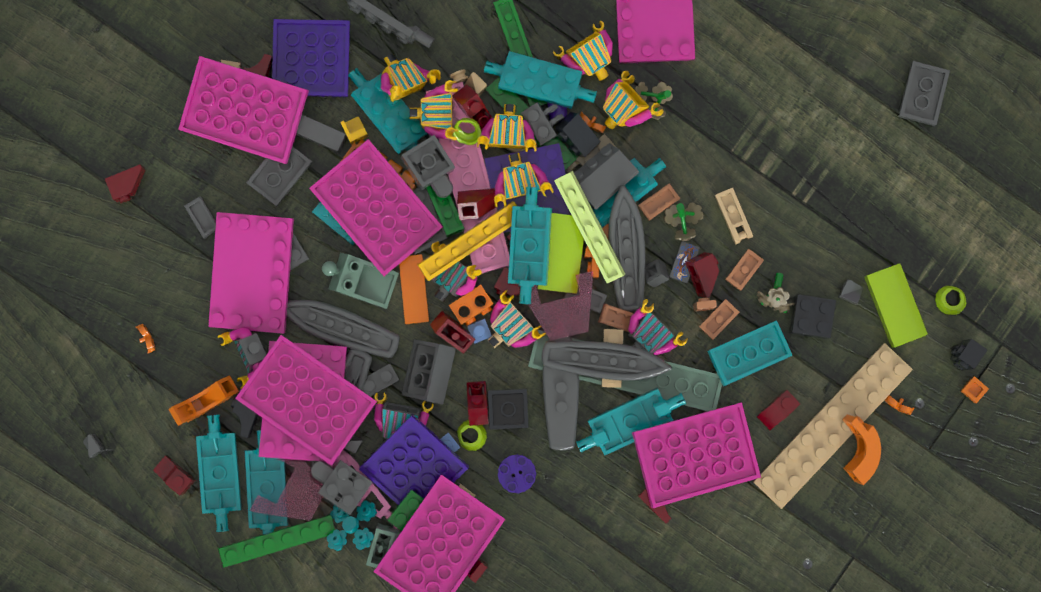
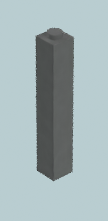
M304 115L301 116L296 135L340 154L347 139L345 133Z

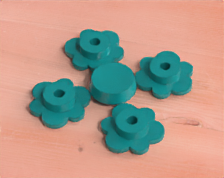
M363 501L361 506L357 507V518L349 516L335 505L333 506V511H331L330 515L336 523L343 521L342 527L344 530L339 531L336 529L333 531V534L327 536L330 549L334 548V550L340 551L343 545L347 543V539H345L347 533L351 534L354 532L355 538L353 543L356 544L358 550L371 545L370 541L373 540L374 534L369 532L367 528L363 530L357 529L359 521L365 520L368 522L372 517L376 516L377 510L373 502Z

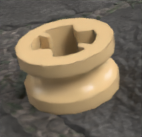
M465 69L450 75V78L457 83L468 80V76L465 75Z

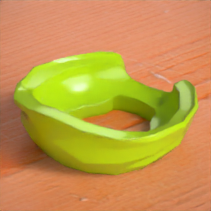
M462 118L454 126L458 132L455 131L452 135L457 138L459 143L473 145L477 143L482 131L480 125L475 120ZM462 122L471 123L475 127V131L473 133H466L459 127V124Z
M944 286L936 293V305L944 314L957 315L966 307L965 294L957 287ZM951 290L959 292L960 302L957 306H950L946 302V295Z
M466 420L457 430L461 446L468 451H476L482 448L486 442L487 432L483 425L469 426V420ZM468 428H473L478 432V439L474 443L464 442L462 432Z

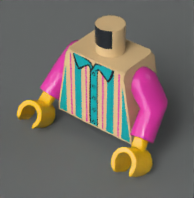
M505 290L492 310L490 322L492 324L491 328L495 333L488 339V342L494 348L503 341L508 347L518 348L528 346L545 336L546 333L539 334L538 329L542 326L533 328L510 301L514 298V295L507 298L505 293L508 290Z

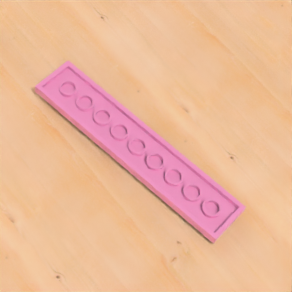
M463 82L452 85V89L456 88L458 91L464 87ZM452 97V124L454 128L457 121L467 117ZM462 122L459 124V127L466 133H473L475 131V127L471 123ZM449 138L439 139V143L455 166L454 171L449 173L448 176L453 185L452 191L456 206L458 191L490 189L480 145L477 148V143L465 145ZM497 207L478 219L461 220L465 228L463 232H467L497 212ZM503 232L470 253L472 265H476L475 270L480 269L482 273L509 266L510 255Z

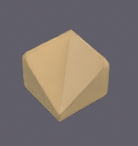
M475 72L470 75L465 83L478 96L487 88V84Z

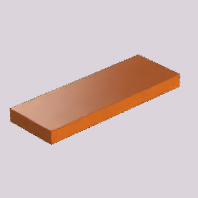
M422 254L408 256L399 264L405 324L429 322L425 276L417 265L423 261Z

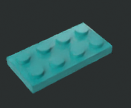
M777 321L707 351L723 386L793 356Z

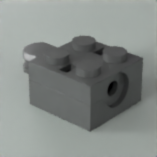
M435 135L402 154V162L421 191L431 185L436 195L440 198L448 197L451 194L453 185L447 175L454 171L455 166Z
M341 460L335 468H332L323 461H319L311 469L312 477L323 484L317 494L348 515H351L373 483Z

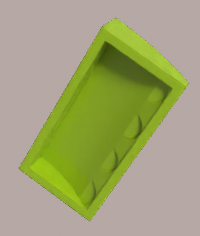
M552 213L547 286L538 285V289L575 294L578 292L584 238L572 215Z
M900 263L864 277L891 348L928 335Z

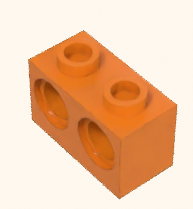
M479 285L473 291L450 304L449 307L460 324L468 326L476 321L475 317L479 314L484 316L492 311L491 306L494 304L482 285ZM479 296L486 299V303L482 307H478L475 304V299ZM462 307L469 308L470 314L467 317L459 315V310Z

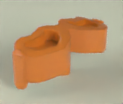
M582 111L579 114L591 130L603 133L607 126L595 123L597 119L595 116L590 120Z
M143 323L136 326L143 335V338L139 339L140 343L146 342L147 353L155 351L154 340L147 327Z
M890 395L885 399L888 405L899 412L911 415L914 407L910 408L902 405L904 401L902 398H900L899 402Z

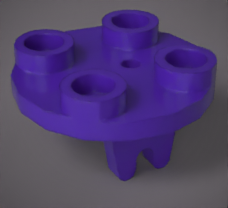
M523 455L508 456L498 468L500 484L511 493L525 492L535 482V466L530 459Z

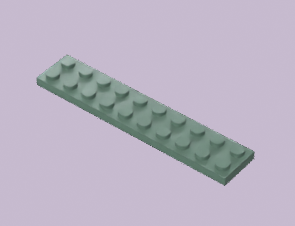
M538 330L539 334L546 333V335L534 341L528 367L543 371L542 350L545 342L549 340L551 333ZM571 338L572 341H582V340H578V339ZM665 361L672 367L670 371L648 379L621 381V388H615L642 395L658 387L665 400L682 393L687 403L684 406L711 411L717 408L722 383L716 373ZM579 374V380L602 385V378Z

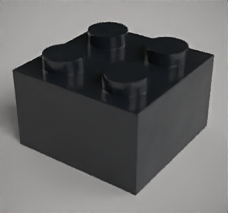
M800 294L795 295V305H793L789 334L830 339L836 300Z
M527 389L488 391L490 429L529 428Z

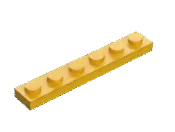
M512 201L417 264L427 281L432 280L511 227L512 207L517 206L515 202Z

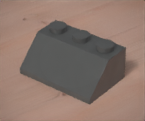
M609 143L580 169L575 171L574 175L590 206L598 209L620 190L622 185H625L635 177L639 171L618 148Z
M414 339L402 396L443 405L456 348Z

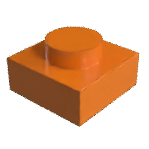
M972 376L960 391L971 401L977 403L989 388L975 376Z

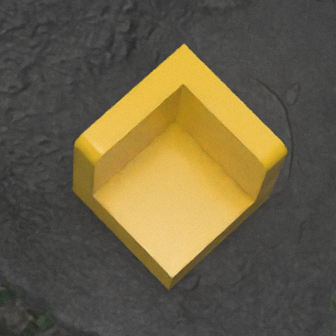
M355 117L347 122H344V120L340 122L351 145L369 137L359 117Z

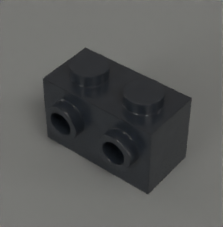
M570 112L554 127L558 132V137L570 146L569 151L574 156L586 157L601 142L578 113Z
M973 339L962 340L960 345L956 344L952 349L950 360L961 371L963 369H975L987 352V349Z

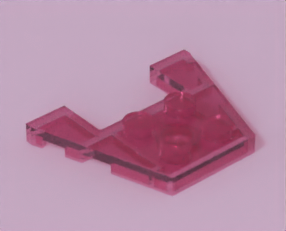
M593 271L575 275L580 293L577 296L541 304L537 286L534 285L532 287L531 304H528L550 341L588 332Z
M278 459L295 468L279 500L275 504L257 495L249 511L310 521L323 498L317 494L323 484L312 477V468L303 460Z

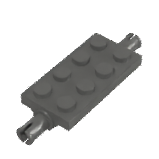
M347 0L350 10L356 14L359 12L364 14L367 21L372 24L378 23L384 32L388 34L392 32L403 44L408 42L412 45L417 40L430 48L435 38L422 31L416 25L407 27L366 0Z

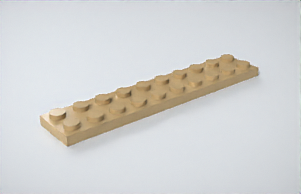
M883 343L760 474L761 478L755 479L753 483L782 509L853 434L842 419L848 414L854 417L858 416L864 422L913 369L888 345Z

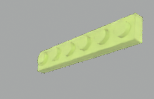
M573 171L554 180L606 283L624 276L625 272Z

